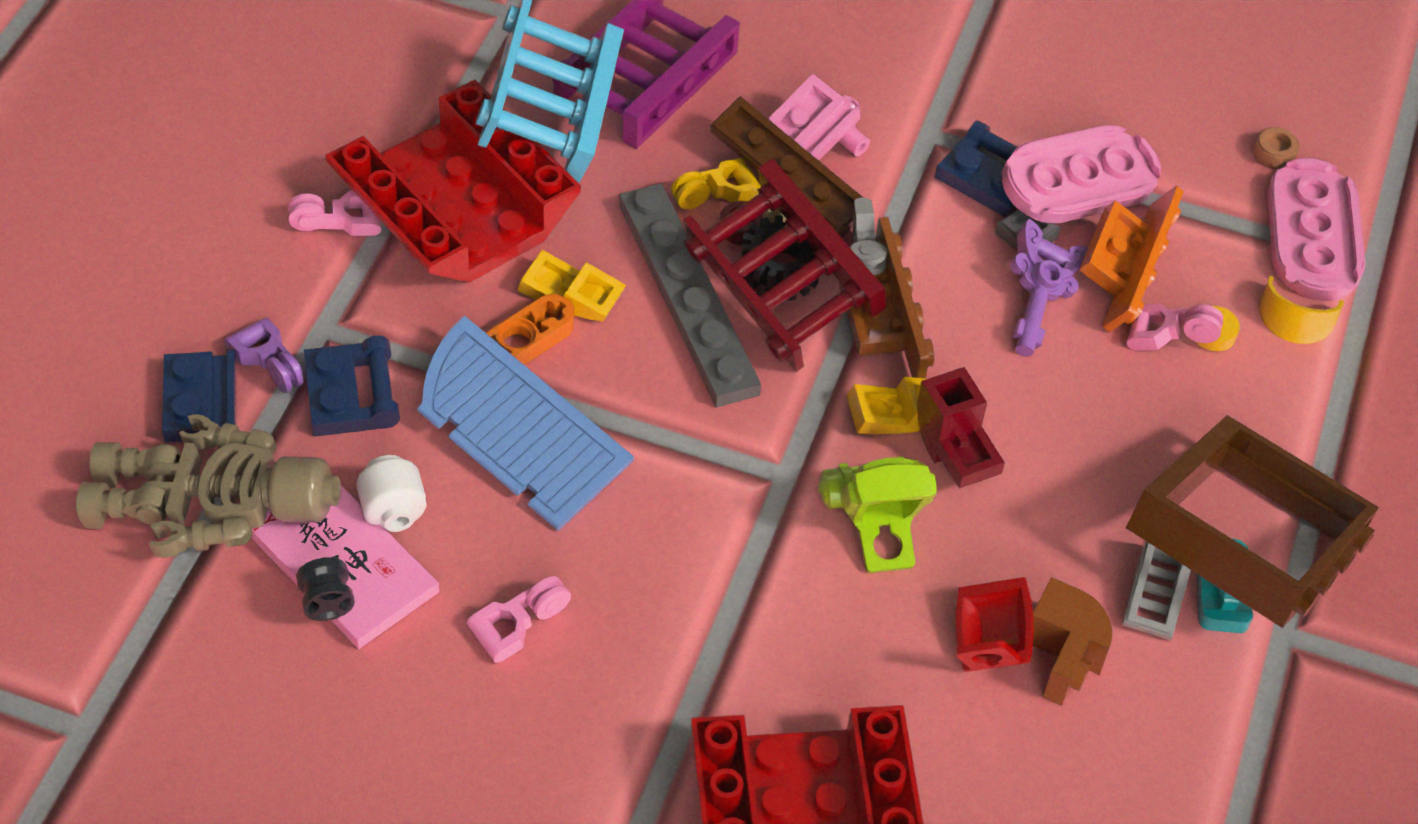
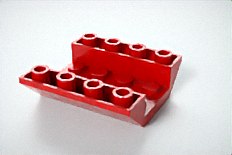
M475 79L439 97L440 123L380 153L363 135L325 155L326 162L430 274L469 283L543 243L581 192V185L535 141L496 127L487 147L478 145L482 126L475 124L483 100L485 98L490 100L491 95Z
M904 705L851 708L846 730L748 736L745 715L691 718L701 824H924Z

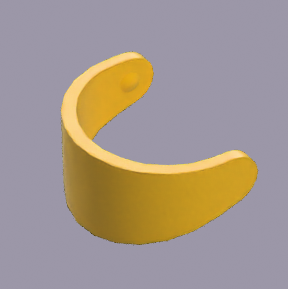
M1269 275L1260 300L1259 310L1264 324L1272 333L1289 342L1310 344L1326 338L1333 331L1344 305V300L1340 299L1336 307L1327 310L1303 307L1281 296L1273 286L1274 277Z

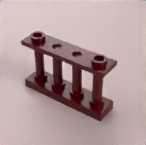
M772 158L758 168L761 187L758 188V195L706 231L689 215L683 219L687 238L683 242L696 262L700 263L705 260L767 335L768 338L765 339V342L774 357L781 363L787 360L797 372L804 367L800 343L851 307L855 309L862 307L871 319L886 309V296L883 285ZM768 209L771 211L778 209L787 219L785 220L786 226L731 264L717 245ZM797 241L801 244L806 241L814 251L812 254L813 259L761 296H758L745 281L744 277ZM823 274L827 276L834 274L842 284L840 287L841 292L786 330L771 311Z

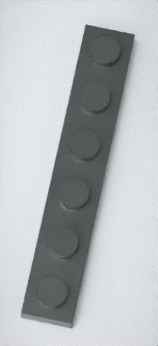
M662 183L621 193L619 195V207L715 407L760 396L761 382L701 262H696L684 245L683 240L687 238L686 231Z

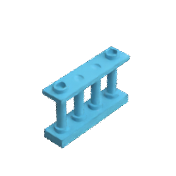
M521 0L518 7L510 5L503 22L502 30L509 33L490 100L486 98L483 100L475 124L482 126L478 145L486 148L496 127L561 151L560 156L567 158L565 170L580 183L595 155L624 29L607 23L600 39L592 37L589 40L528 16L532 0ZM523 33L584 56V62L590 63V67H585L582 71L520 47ZM517 64L577 88L576 92L582 94V99H577L576 102L513 79L511 76L514 65ZM506 95L569 119L568 124L575 126L574 132L569 131L568 134L504 111L503 106Z

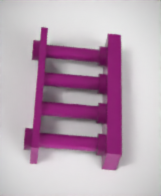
M632 0L608 22L624 29L619 52L630 43L671 66L663 74L655 76L618 55L614 73L645 90L637 99L633 98L631 100L611 89L609 91L606 107L621 115V120L623 121L622 142L635 149L640 147L737 54L739 21L725 15L713 27L710 26L706 29L665 7L663 0ZM656 20L696 43L688 51L680 52L643 30ZM607 24L592 37L600 39ZM573 53L567 60L563 59L560 61L582 71L585 67H590V63L584 62V56ZM552 78L553 94L569 99L576 92V87Z

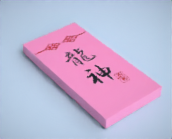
M342 486L338 505L331 506L327 516L321 522L279 521L273 516L270 508H268L264 525L260 528H251L253 533L251 538L297 586L296 573L307 562L323 557H335L346 563L349 574L346 585L353 590L355 605L346 615L331 621L358 649L439 593V582L381 524L374 525L368 523L364 518L361 504Z

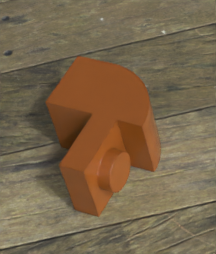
M1051 577L1033 612V646L1058 657L1051 671L1043 698L1062 706L1070 688L1077 691L1081 690L1089 671L1100 675L1112 641V625L1107 612L1095 598L1074 586Z

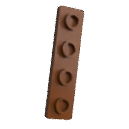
M888 217L878 218L875 241L882 243L887 249L886 269L874 276L885 288L886 309L872 319L862 307L858 309L851 307L847 310L859 356L904 351L911 376L913 378L926 379L928 367H933L934 365L933 344L930 338L924 339L922 332L924 323L923 311L919 302H913L911 295L913 279L910 268H903L902 241L900 234L893 233Z

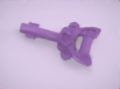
M1028 219L1018 230V255L1010 261L1012 272L1021 275L1019 282L1030 293L1024 318H1020L1016 322L1013 337L1018 339L1015 350L1022 356L1033 355L1034 349H1038L1042 345L1045 330L1040 328L1047 300L1055 301L1061 296L1069 298L1077 292L1079 285L1073 275L1079 270L1088 249L1084 246H1073L1065 250L1043 239V232L1031 219Z

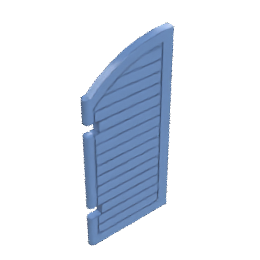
M465 315L450 329L435 351L424 382L422 404L417 408V411L438 429L448 421L455 425L457 428L449 434V438L516 496H519L526 488H529L536 495L529 501L528 506L557 531L564 527L634 461L632 454Z

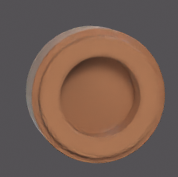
M1270 127L1263 129L1257 135L1253 154L1264 166L1281 169L1286 166L1287 162L1296 159L1300 144L1297 137L1290 131L1279 127Z

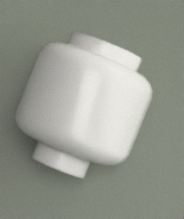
M395 455L377 457L367 464L356 481L364 518L370 524H381L385 529L392 532L403 531L421 517L426 509L427 500L419 469L409 460Z

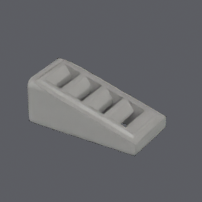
M1144 540L1122 625L1171 640L1191 570ZM1154 559L1176 566V573L1150 565L1151 560ZM1147 575L1172 582V589L1146 581ZM1146 591L1168 598L1169 604L1165 605L1141 597L1142 593ZM1138 607L1166 615L1164 624L1136 615Z

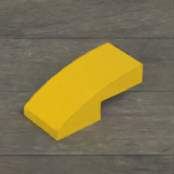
M542 249L521 279L517 291L534 300L548 294L562 295L572 302L574 316L603 322L626 285L587 262L579 271Z
M904 377L897 388L854 384L846 396L857 433L901 434L919 432L917 402L921 381L926 379Z

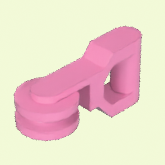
M349 190L339 200L332 199L331 214H325L324 201L314 194L297 195L288 204L289 223L299 231L336 229L345 230L351 236H376L381 232V220L353 190ZM348 209H362V217H351L346 211Z
M1144 304L1140 315L1131 323L1127 346L1135 351L1159 350L1170 340L1179 339L1182 324H1184L1183 330L1185 335L1191 340L1198 343L1214 342L1221 335L1223 315L1215 307L1203 304L1179 309H1167L1163 304ZM1150 323H1164L1156 331H1149Z
M547 577L505 604L498 602L490 603L470 616L467 620V625L495 663H499L524 647L526 630L532 626L530 616L524 609L529 605L531 609H534L533 612L539 619H548L557 615L567 606L571 599V593L563 586L558 577ZM501 618L512 620L516 624L515 631L505 638H502L492 625Z

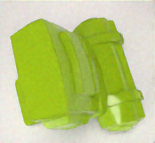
M896 457L878 459L856 467H850L847 463H839L837 468L823 470L818 484V493H820L821 500L827 509L843 508L856 526L860 536L866 571L868 573L913 568L915 556L910 524L913 517L926 505L930 504L937 493L935 474L930 473L929 467L925 466L924 463H919L918 460ZM889 526L890 534L896 536L900 541L901 552L894 559H883L874 550L873 542L875 537L879 535V527Z

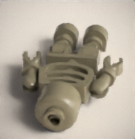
M193 414L187 417L193 430L200 431L194 434L185 433L184 430L179 432L184 444L182 454L178 448L168 444H161L140 452L138 448H125L123 450L120 443L96 442L90 454V472L95 482H83L78 489L76 499L77 515L86 529H102L107 513H109L111 518H124L128 515L146 524H152L150 527L158 540L165 537L169 538L162 542L152 540L149 546L154 556L167 558L175 556L189 547H194L196 551L208 550L209 545L225 543L227 547L244 545L251 540L253 534L251 528H260L264 525L268 508H270L273 516L279 521L321 522L327 516L330 507L338 505L341 484L338 476H332L331 469L324 459L284 456L275 462L273 454L276 450V443L273 436L266 431L253 429L251 432L240 431L238 425L225 423L220 427L215 422L210 421L208 417ZM218 446V450L206 462L202 474H199L202 459L198 450ZM120 472H122L124 477L136 478L140 474L148 480V482L143 483L141 488L129 492L124 488H115ZM192 497H199L200 504L210 523L209 525H207L205 520L193 521L190 527L184 525ZM215 497H221L222 506L214 505ZM237 498L240 499V504H236Z

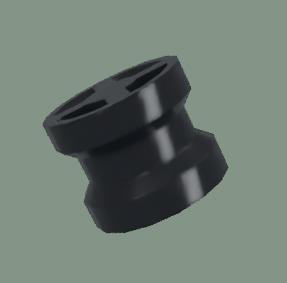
M335 557L314 559L305 563L297 571L298 588L305 593L302 598L304 615L309 619L315 621L333 620L346 615L352 610L355 605L353 590L346 585L349 574L346 563L341 559Z

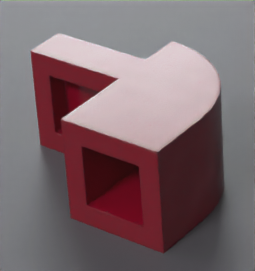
M965 367L921 381L917 402L918 421L926 449L933 463L940 461L944 463L959 489L1002 474L1005 464L982 427L987 401Z

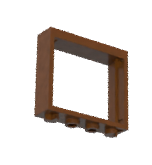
M1226 415L1144 489L1126 529L1283 628L1296 613L1305 617L1319 595H1325L1338 574H1343L1347 570L1357 552L1362 553L1374 536L1375 530L1369 527L1379 507ZM1220 467L1336 540L1310 569L1297 580L1182 508L1179 504Z

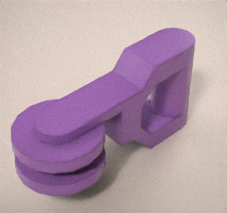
M267 317L224 339L227 349L235 351L236 360L241 365H260L263 369L268 368L271 378L283 393L291 391L292 385L299 387L303 384L302 369L299 362L282 345L280 330ZM264 339L268 341L258 348H249Z

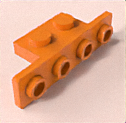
M1177 185L1150 205L1144 222L1116 200L1104 208L1079 270L1114 296L1102 324V327L1108 332H1111L1123 323H1132L1144 308V302L1142 301L1144 292L1156 277L1155 264L1169 244V239L1166 236L1170 227L1181 213V209L1178 206L1184 190Z

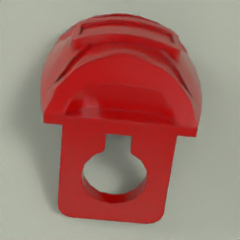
M1026 577L959 587L956 604L958 647L955 648V654L962 663L963 671L970 672L1030 663L1033 647L1034 620L1032 600Z

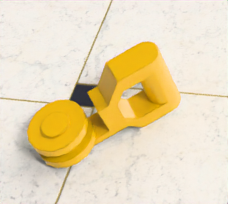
M737 158L720 162L717 169L703 172L690 171L682 174L673 182L671 193L681 208L693 209L703 204L708 199L710 192L715 199L723 198L729 202L749 201L759 194L758 188L761 186L744 159ZM735 178L739 186L728 183L726 179Z

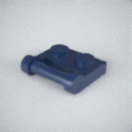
M976 120L969 128L966 136L937 165L935 178L996 213L1007 217L1018 208L1010 201L1002 184L1004 165L978 151V149L983 147L1007 161L1017 146L990 132L988 125Z
M371 336L358 344L304 349L314 437L385 429L398 424L400 421L399 406L393 401L388 360L391 358L392 353L390 342L386 337ZM369 365L374 403L370 407L360 408L355 367Z

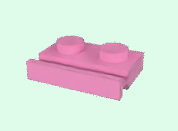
M812 74L768 119L816 159L820 160L860 120V110L856 107L853 109L845 102L841 95Z

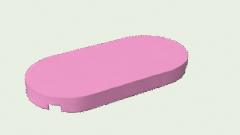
M1104 125L1030 141L1018 146L1003 167L1002 184L1010 201L1025 215L1045 223H1063L1101 214L1104 208L1115 200L1125 208L1144 202L1157 186L1158 178L1161 176V164L1156 152L1145 139L1137 134L1133 138L1129 134L1124 133L1125 128L1115 125Z
M1299 158L1287 162L1286 166L1280 170L1278 168L1273 174L1268 187L1267 200L1272 266L1279 280L1296 294L1321 301L1340 299L1356 289L1365 269L1358 190L1352 179L1348 175L1344 178L1337 173L1338 167L1331 163L1313 158Z

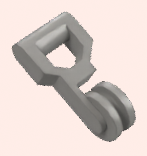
M858 198L854 201L853 245L851 249L871 273L877 275L886 269L887 249L882 243L875 241L872 201L868 198Z

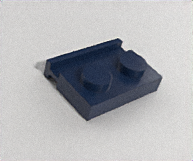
M227 350V355L213 356V351L164 354L162 433L165 443L183 442L179 434L183 430L188 434L200 431L193 430L187 417L189 415L198 414L208 417L210 421L215 422L220 427L225 423L236 425V357L234 350Z

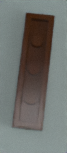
M739 96L710 125L712 134L757 171L760 166L773 158L841 238L853 227L854 201L864 197L744 98Z

